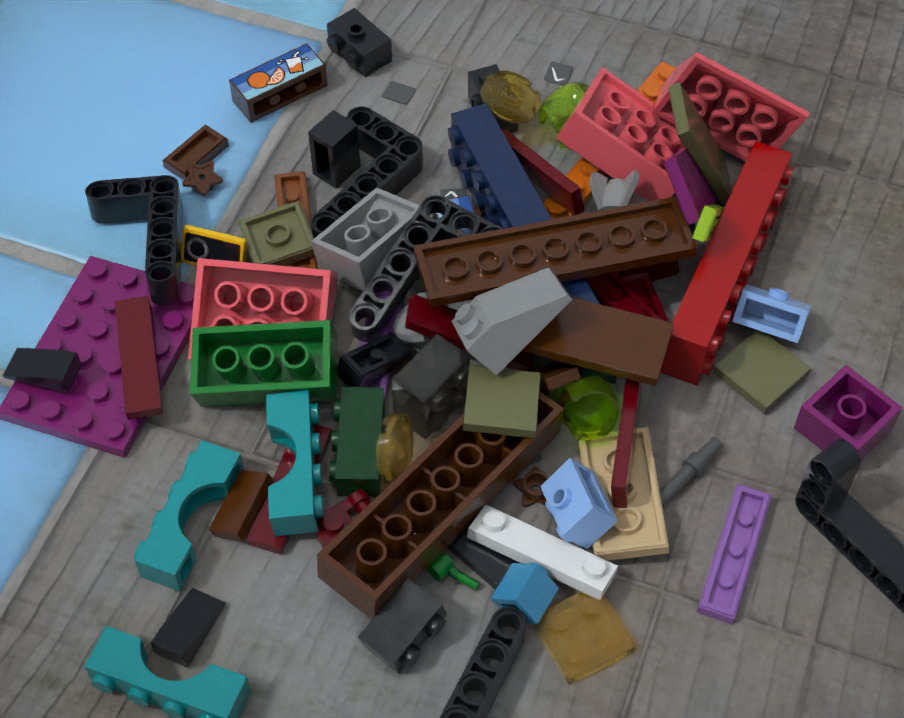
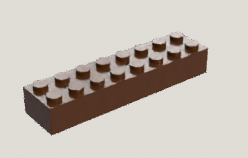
M539 391L535 438L463 431V413L317 554L318 578L372 620L407 577L414 582L475 520L485 504L489 505L560 433L564 408Z

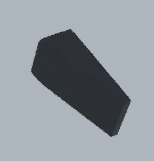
M390 332L340 356L337 375L348 387H370L411 358L413 352Z
M17 348L3 377L69 393L82 365L76 352Z
M192 588L152 640L151 646L154 653L188 668L226 605L225 602Z

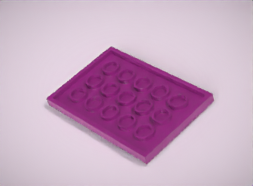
M90 256L35 349L67 350L78 354L82 366L69 393L15 381L0 405V420L126 458L147 417L128 420L126 416L115 301L149 296L161 391L190 338L195 285L181 281L180 298L171 305L159 306L151 301L145 271Z

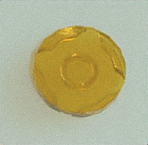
M498 71L494 75L491 73L487 76L480 90L481 99L484 104L487 103L491 112L495 116L511 123H528L536 117L542 104L539 91H534L530 87L532 83L526 77L511 71Z
M389 413L382 422V425H387L385 433H380L377 439V469L380 475L384 476L383 481L387 484H391L412 463L414 447L413 427L411 419L406 413Z

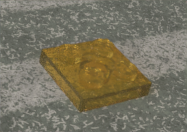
M580 592L547 608L539 623L533 624L569 685L634 653L636 650V644L605 595L601 600H598Z

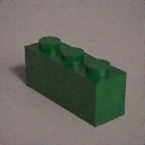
M342 387L341 400H335L334 421H339V430H332V451H337L336 461H330L329 482L336 483L337 496H350L361 489L366 490L370 497H377L380 494L385 418L384 388Z

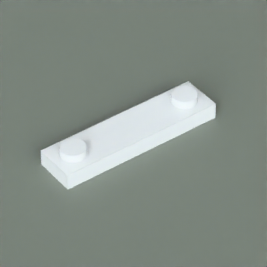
M486 504L468 528L467 538L520 563L530 564L534 562L540 564L549 572V577L598 600L602 599L616 576L617 565Z

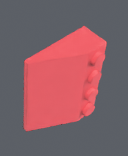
M698 52L677 66L660 88L652 113L675 124L669 86L680 82L720 149L745 162L755 141L779 149L809 117L808 111Z
M602 67L570 114L556 139L561 141L568 149L587 159L591 165L601 169L614 179L625 180L632 171L640 172L634 193L647 199V202L669 198L675 193L664 163L665 160L684 147L677 135L676 125L652 113L655 103Z
M198 258L188 359H191L192 328L330 320L332 323L338 273L331 270Z

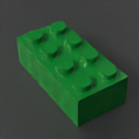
M330 320L192 328L190 395L200 407L266 404V394L309 390L311 401L337 400V333Z

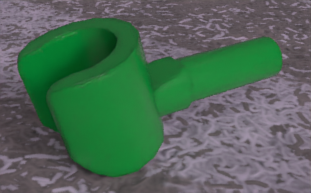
M440 554L427 568L428 573L439 582L445 576L450 575L453 579L458 580L476 591L480 584L459 571L452 559L446 554Z

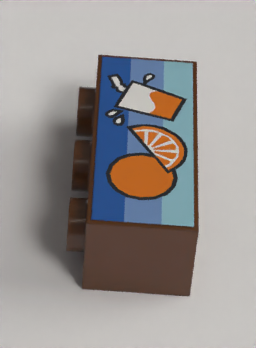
M306 43L230 79L232 101L248 121L252 123L328 86L326 64Z

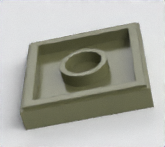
M299 200L238 221L253 263L286 266L315 256L311 243L314 237Z
M755 330L714 365L713 369L715 375L764 414L802 382L811 371V368L767 333Z
M470 365L463 431L535 438L540 373L503 369L495 375L487 367Z

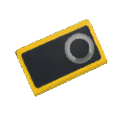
M185 224L182 235V262L197 266L198 258L248 263L249 254L246 239Z

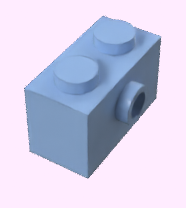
M747 284L742 290L732 322L798 343L812 305L789 298L790 293L778 288L770 287V290L766 291Z
M571 458L540 486L547 500L545 506L554 516L558 525L556 527L557 533L564 541L570 544L574 542L588 549L618 522L595 472Z

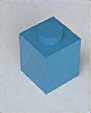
M534 562L530 564L512 563L492 595L491 600L499 609L509 606L517 608L525 616L526 623L538 624L559 587L549 577V572L540 564Z

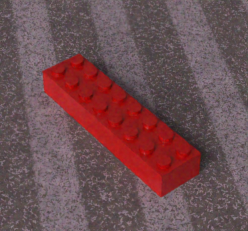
M757 141L754 142L672 321L674 323L673 331L660 373L698 386L703 374L710 375L716 359L714 355L717 349L720 350L727 333L726 327L728 324H732L737 308L736 304L740 299L742 290L748 284V281L745 280L748 279L749 275H753L759 258L756 256H758L759 252H763L769 234L765 232L773 229L779 211L774 209H778L779 206L782 207L788 188L783 187V185L788 186L794 171V167L789 166L792 156L791 152Z

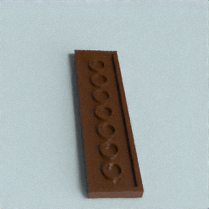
M675 196L414 245V256L429 307L432 308L473 300L480 294L548 267L554 272L560 282H566L694 257L698 247L692 238L690 228Z

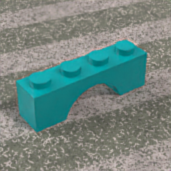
M309 390L266 394L267 427L272 443L282 445L296 455L295 463L290 472L280 481L268 486L269 521L274 536L319 532L318 518L324 517V503L322 495H317V486L323 485L321 464H316L315 455L321 454L320 434L314 433V425L320 424L318 403L312 404Z
M201 440L196 451L190 452L185 462V471L179 481L175 480L169 490L168 501L163 510H159L155 514L151 525L152 530L146 541L142 540L136 548L134 561L140 577L181 592L197 562L192 543L184 536L186 522L201 506L225 499L239 471L244 470L241 453Z
M106 626L84 666L92 681L91 684L95 688L106 693H112L113 690L127 694L126 697L130 701L141 706H147L148 703L162 707L161 710L173 718H183L184 716L189 718H239L251 693L247 676L214 664H210L201 673L189 679L179 681L162 679L154 675L147 668V652L141 638Z

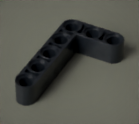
M359 106L351 109L347 117L351 118L358 125L359 149L375 160L312 217L311 229L313 237H317L375 188L397 195L423 169V144L421 140L368 107Z
M170 175L99 180L90 183L85 189L91 218L95 222L114 223L148 220L145 275L150 298L154 304L159 306L175 303L181 294L183 205L178 180Z
M431 195L421 203L352 307L349 315L354 337L362 342H371L377 339L420 275L414 256V244L411 243L413 240L424 239L425 243L502 228L442 196ZM432 213H440L443 215L439 219H432L429 217V215ZM461 228H468L471 230V232L468 234H460L457 232V230ZM398 265H406L409 267L404 272H397L394 270V268ZM381 291H387L392 294L386 299L376 297ZM363 318L374 320L369 326L363 327L358 324Z
M837 439L809 461L795 498L796 507L809 523L904 613V545L848 494L859 469L861 459L852 444L846 440Z
M509 606L502 607L494 613L440 718L487 717L524 644L526 620L520 610ZM504 626H510L515 628L517 632L508 635L502 633L499 629ZM487 658H495L501 664L496 667H488L483 664V661ZM476 690L483 693L484 697L473 701L465 695L469 691Z

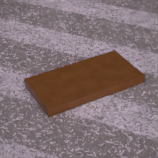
M571 297L573 300L522 350L530 354L656 386L674 323Z

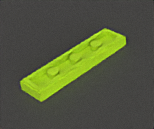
M716 204L705 205L692 238L701 242L709 241L724 207Z

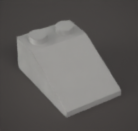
M375 188L311 241L318 269L337 272V280L360 291H364L420 205L382 189Z
M548 267L476 296L470 303H466L458 309L452 323L466 350L497 375L573 299L554 272Z

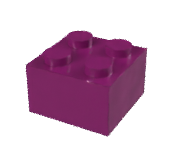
M845 365L801 406L794 429L822 451L837 439L846 440L857 450L862 460L893 430L903 407L849 366Z

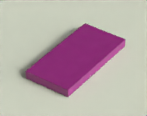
M684 146L665 160L664 165L686 222L690 225L699 221L705 205L716 204L718 198Z

